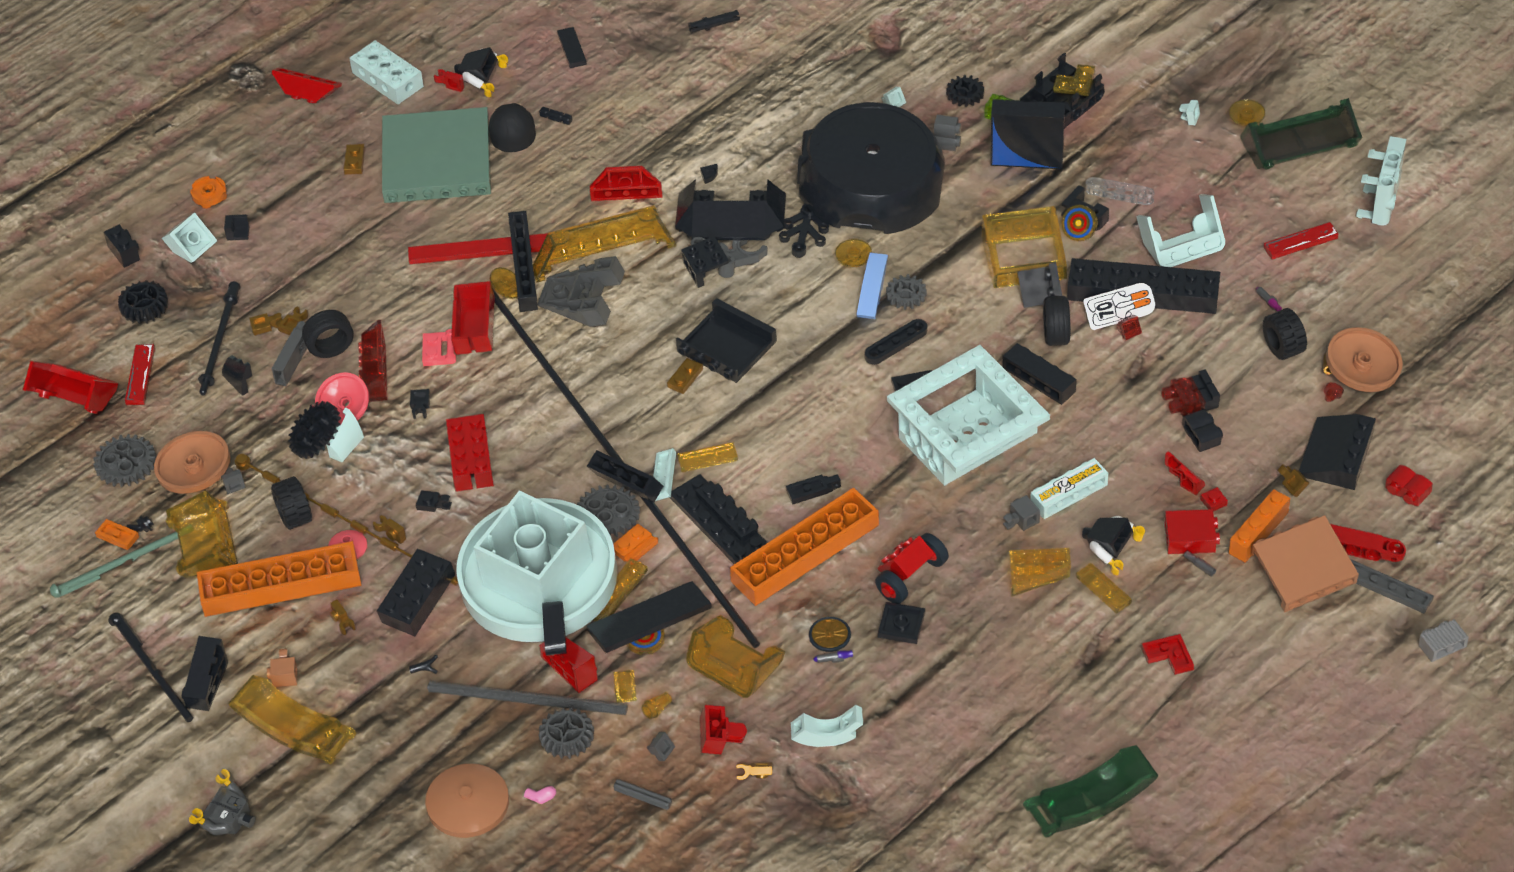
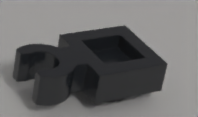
M429 389L411 390L410 407L413 419H416L418 413H422L424 419L427 417L426 408H430Z

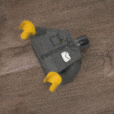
M222 769L221 773L225 776V779H222L219 775L215 779L217 783L225 784L226 786L220 787L204 812L198 808L192 811L197 818L193 815L189 817L191 824L200 823V827L215 836L228 833L237 834L242 825L252 828L256 820L255 816L250 815L248 799L233 780H229V772L226 769Z

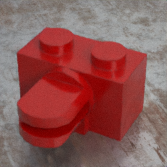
M704 706L700 716L701 753L721 755L726 742L742 743L747 734L746 726L743 723L729 722V717H725V706Z

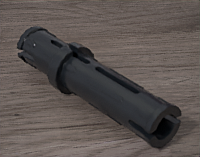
M735 10L710 18L703 17L699 21L689 22L688 27H691L689 31L690 33L704 29L707 31L715 26L739 21L740 16H737L739 12Z

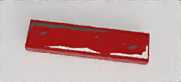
M1331 222L1266 242L1264 243V249L1273 260L1338 239L1339 234Z
M154 344L135 345L125 397L126 405H145L155 352Z

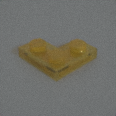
M1078 64L1075 76L1057 75L1053 87L1054 92L1079 93V95L1089 96L1096 72L1095 66Z

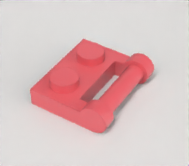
M448 329L445 332L423 334V366L447 365L456 362V355L454 354V347L451 341L452 329ZM442 341H447V354L445 356H442Z

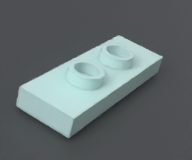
M673 448L656 453L653 477L664 487L655 501L671 497L676 451Z

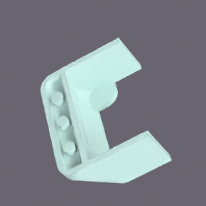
M1199 195L1203 213L1193 218L1192 226L1194 231L1162 241L1160 234L1154 231L1150 216H1136L1143 244L1158 266L1173 267L1215 253L1224 248L1225 238L1213 195Z

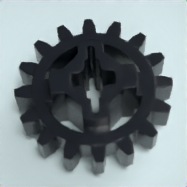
M963 75V78L956 76V80L951 79V83L947 84L946 95L948 100H952V104L958 103L959 107L962 104L968 107V104L974 106V102L980 103V99L984 98L983 82H979V78L973 79L972 75L969 78H966V75Z

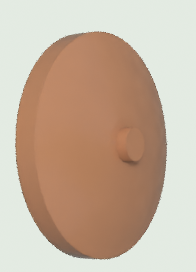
M1354 327L1338 332L1331 339L1326 351L1327 365L1332 374L1346 386L1358 391L1379 392L1388 389L1397 381L1402 371V357L1396 345L1383 334L1368 328Z
M208 431L189 432L174 438L161 449L155 459L154 472L160 485L168 491L181 494L198 492L213 485L224 475L230 464V451L224 439L215 433Z
M480 764L457 765L443 771L430 784L425 799L426 810L432 824L447 835L460 838L479 836L495 828L506 815L509 806L508 788L504 779L495 770Z

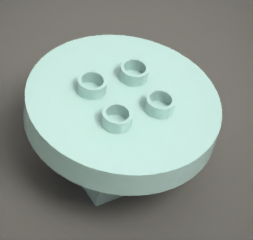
M519 490L508 505L486 516L466 537L458 555L457 580L468 612L486 630L510 640L543 642L542 603L563 601L565 635L583 628L597 617L609 602L617 581V561L609 532L603 523L591 512L571 502L551 498H534Z

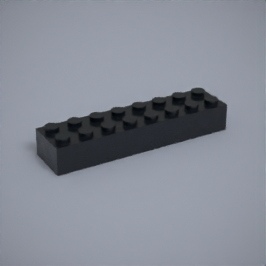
M1072 258L1067 298L1070 301L1084 302V299L1144 283L1152 290L1156 309L1216 314L1221 272Z

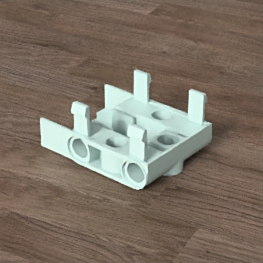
M1390 136L1386 153L1378 152L1374 149L1369 150L1368 158L1384 161L1379 178L1368 176V174L1362 175L1361 183H1366L1363 192L1367 194L1375 193L1376 197L1374 211L1358 209L1356 217L1372 219V223L1377 225H1387L1389 223L1401 179L1406 139Z

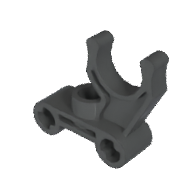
M695 237L691 240V245L703 241L705 238ZM733 240L732 249H728L724 243L719 242L729 263L718 267V274L724 278L732 277L736 267L757 263L767 256L768 247L763 245L759 250L749 252L741 248V246L747 244V240Z

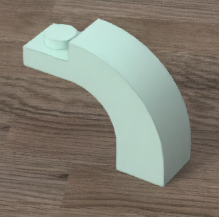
M855 705L841 716L826 720L817 719L803 713L791 722V740L813 747L836 746L849 742L856 738V729L863 725L862 707Z

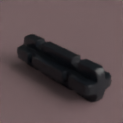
M542 107L539 111L541 117H548V119L560 123L563 121V124L570 125L572 122V115L565 113L564 115L563 112L553 109L549 110L547 107Z

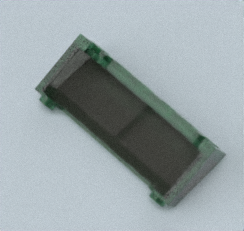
M1349 98L1340 100V105H1330L1328 109L1265 125L1263 123L1258 125L1257 122L1249 123L1240 137L1257 169L1264 168L1266 170L1274 167L1276 164L1343 147L1353 148L1357 146L1362 139V135Z

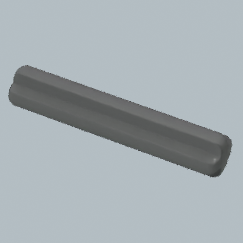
M617 779L614 783L615 791L668 810L672 804L671 798L629 782Z

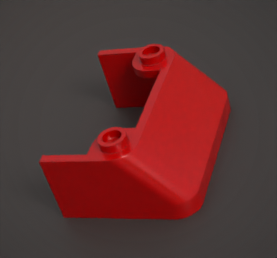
M30 361L23 390L37 392L39 397L49 399L50 396H55L84 405V409L87 412L98 414V411H103L113 397L119 383L58 364Z

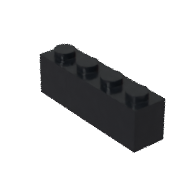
M1017 343L1003 355V368L1007 372L1059 404L1065 403L1076 392L1077 379L1062 371L1056 365H1052L1043 357L1031 352L1028 348Z
M598 450L595 451L587 465L597 476L620 487H624V489L630 490V492L653 503L664 487L653 476Z

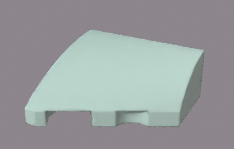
M345 408L342 412L345 418L342 424L336 427L338 432L333 434L335 439H330V445H327L329 457L339 462H343L364 438L358 421L348 408Z

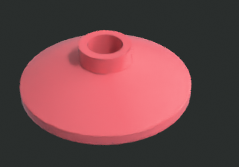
M345 530L335 534L329 541L328 546L353 541L358 559L367 550V540L358 531Z

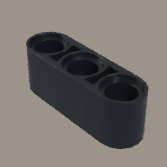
M563 601L542 603L546 656L567 654Z

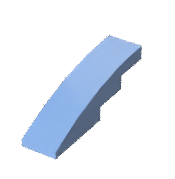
M869 254L859 298L857 317L876 319L888 255Z

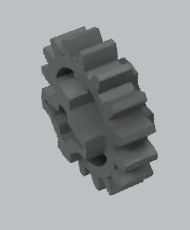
M907 274L903 278L902 275H899V279L893 278V282H889L888 287H886L887 300H891V305L896 304L897 308L903 306L904 310H906L910 306L911 309H914V305L920 306V302L925 301L927 296L926 284H922V279L916 280V276L910 278L909 274Z

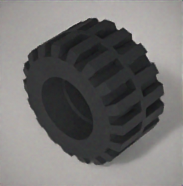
M1285 308L1264 317L1262 325L1264 337L1268 347L1278 359H1288L1307 349L1305 328L1293 310Z
M295 476L272 484V496L286 528L290 530L312 521V513L307 497Z

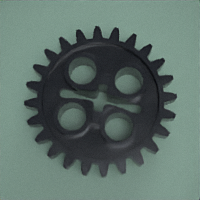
M321 401V403L316 402L315 406L311 404L309 410L304 409V414H299L300 419L295 420L294 423L296 425L291 427L293 432L288 435L291 437L288 440L291 451L300 458L304 457L305 459L308 456L313 458L314 453L319 455L320 450L324 451L325 445H330V439H335L333 434L338 432L336 427L340 426L338 421L341 417L338 416L340 412L328 401L326 403Z

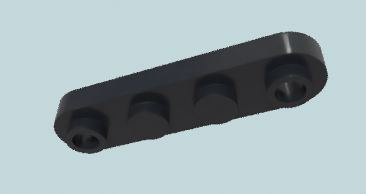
M922 319L912 320L872 344L865 350L866 362L874 365L879 364L924 337L928 332L927 323Z

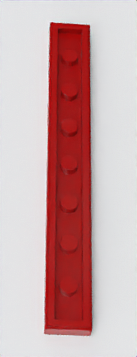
M553 233L529 235L531 252L554 250ZM511 237L408 247L409 265L513 254Z

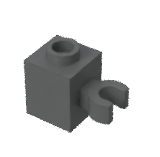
M1027 495L1020 499L1018 498L1010 503V513L1003 517L1006 521L1003 525L1009 530L1018 524L1025 531L1040 523V510Z

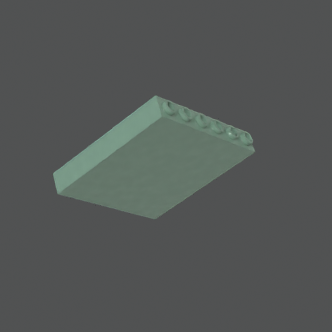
M481 107L382 116V193L384 203L491 194L488 108Z

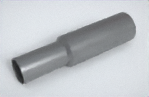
M1189 551L1184 553L1185 558L1193 562L1196 567L1209 576L1215 574L1216 569L1204 560L1196 557Z

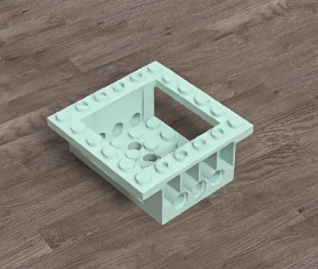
M981 345L887 396V402L898 412L899 439L944 486L1037 433L1038 426L1050 420V414ZM976 369V390L934 414L929 415L916 402L971 370ZM985 422L988 425H979V423ZM971 431L972 434H964V432Z

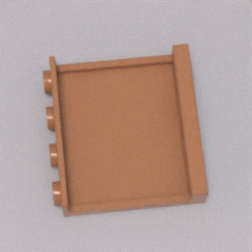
M1325 515L1314 517L1302 525H1294L1285 532H1277L1268 539H1260L1252 547L1251 554L1253 556L1257 555L1282 600L1281 607L1284 613L1357 583L1359 574Z

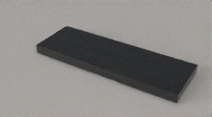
M691 581L587 625V631L603 651L608 653L712 608V605L701 590Z

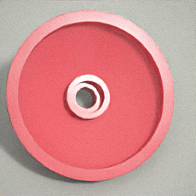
M338 373L322 383L317 391L315 403H321V401L326 403L328 401L334 405L340 412L338 416L341 419L338 422L341 425L345 418L344 413H342L345 408L350 409L357 421L364 415L369 404V391L365 382L355 374Z

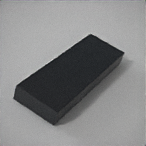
M574 27L557 30V35L569 67L574 68L587 65Z

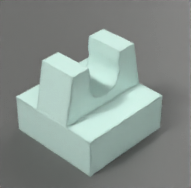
M897 86L882 97V101L885 104L900 107L906 103L901 88Z
M1191 100L1188 104H1181L1179 108L1180 112H1183L1181 119L1188 121V125H1196L1200 115L1198 100Z

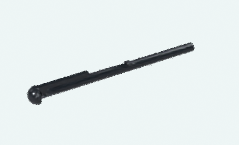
M112 613L108 619L109 624L117 627L186 722H191L193 716L165 680L162 672L156 669L153 662L142 649L143 643L123 618L122 614Z

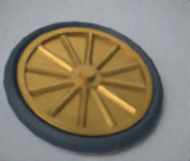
M836 617L821 618L814 622L809 630V639L812 645L825 652H834L844 648L851 638V630L848 624Z

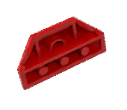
M281 67L272 70V75L285 94L291 95L293 99H307L309 103H317V101L325 99L342 86L341 82Z
M643 166L606 167L590 185L591 201L663 198L661 182Z

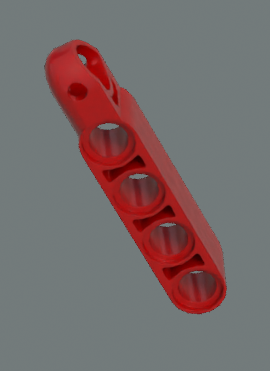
M1330 524L1346 553L1350 556L1373 561L1400 562L1406 555L1405 545L1399 540Z

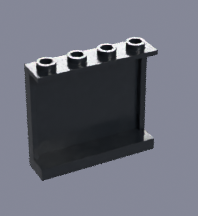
M716 298L712 302L713 310L684 340L676 338L677 352L737 383L777 342L776 329Z

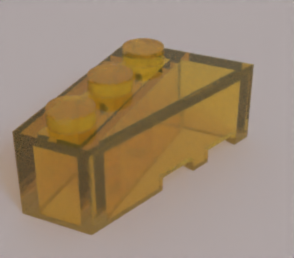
M1070 549L1009 550L1011 597L1070 577Z

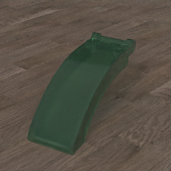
M1134 745L1120 749L1107 762L1075 780L1042 790L1039 796L1027 799L1023 806L1027 811L1031 812L1041 827L1042 834L1047 838L1054 833L1092 822L1116 810L1150 786L1159 775L1139 747ZM1037 806L1042 808L1052 824L1047 823Z

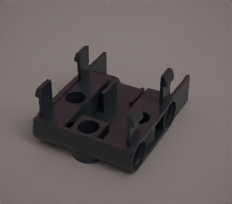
M1063 53L1057 59L1059 66L1044 78L1042 71L1038 73L1034 78L1036 85L1023 95L1020 101L1065 103V129L1099 102L1104 95L1105 89L1104 84L1101 83L1102 74L1092 78L1066 62V53Z

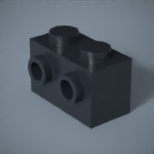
M119 224L104 231L108 248L124 268L140 260L138 243L136 240L132 241L127 229L124 230Z

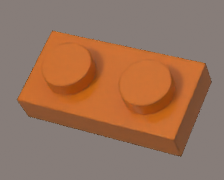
M108 519L95 532L97 538L129 550L139 538L137 531Z

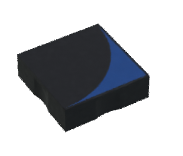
M993 99L991 112V166L1062 169L1065 103Z

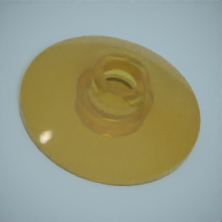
M1244 99L1233 103L1229 114L1234 122L1244 126H1252L1264 119L1265 109L1257 101Z
M859 239L845 240L837 246L835 251L836 259L842 265L848 267H859L866 264L869 254L872 253L870 245Z
M495 268L490 274V282L495 291L505 298H518L515 273L506 268Z

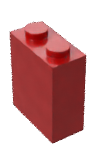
M1213 509L1165 511L1164 524L1168 554H1184L1186 551L1190 553H1216V545L1220 544V534L1216 533L1215 530L1218 529V519L1214 517Z

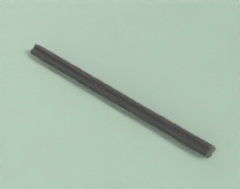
M431 680L427 685L428 692L515 701L518 703L569 709L572 707V709L577 710L582 709L626 715L628 711L627 703L624 706V703L619 705L618 702L617 705V702L612 704V701L610 704L608 701L607 704V701L604 703V700L603 703L602 700L599 703V700L594 702L593 699L592 702V699L587 701V698L585 701L584 698L583 701L582 698L577 700V697L575 700L574 697L569 699V696L568 699L567 696L564 699V696L559 698V695L558 698L557 695L552 697V694L551 697L550 695L547 697V694L542 696V693L541 696L540 693L535 695V692L533 695L531 692L530 695V692L527 694V691L526 694L525 691L522 694V691L517 693V690L516 693L515 690L510 692V689L509 691L506 689L505 692V689L500 691V688L499 691L498 688L493 690V687L491 690L489 687L488 690V687L485 689V686L484 689L483 686L480 689V686L475 688V685L474 688L473 685L468 687V684L467 687L466 685L463 687V684L458 686L457 683L456 686V683L451 685L450 682L448 685L447 682L446 685V682L445 684L443 682L441 684V681L440 683L438 681L437 683L436 681L431 683Z

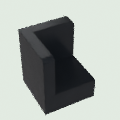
M246 214L225 215L224 230L227 241L249 239L250 225Z

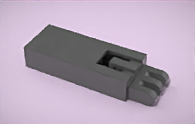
M304 321L298 322L297 326L293 329L272 367L275 384L287 386L307 350L302 337Z

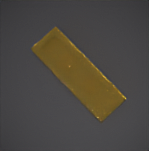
M733 442L677 454L681 472L738 461Z
M1092 563L1076 573V578L1116 614L1132 603V599Z

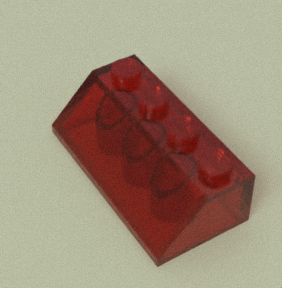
M377 320L361 334V342H358L359 353H362V356L358 357L359 366L362 367V370H359V378L365 382L368 388L369 402L388 400L386 342L382 322Z

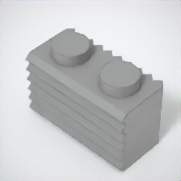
M1453 619L1449 622H1442L1434 629L1423 631L1420 635L1419 647L1428 656V659L1434 662L1467 647L1469 637L1456 620Z

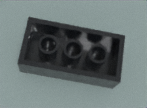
M417 548L377 609L381 622L415 637L455 576L451 562Z

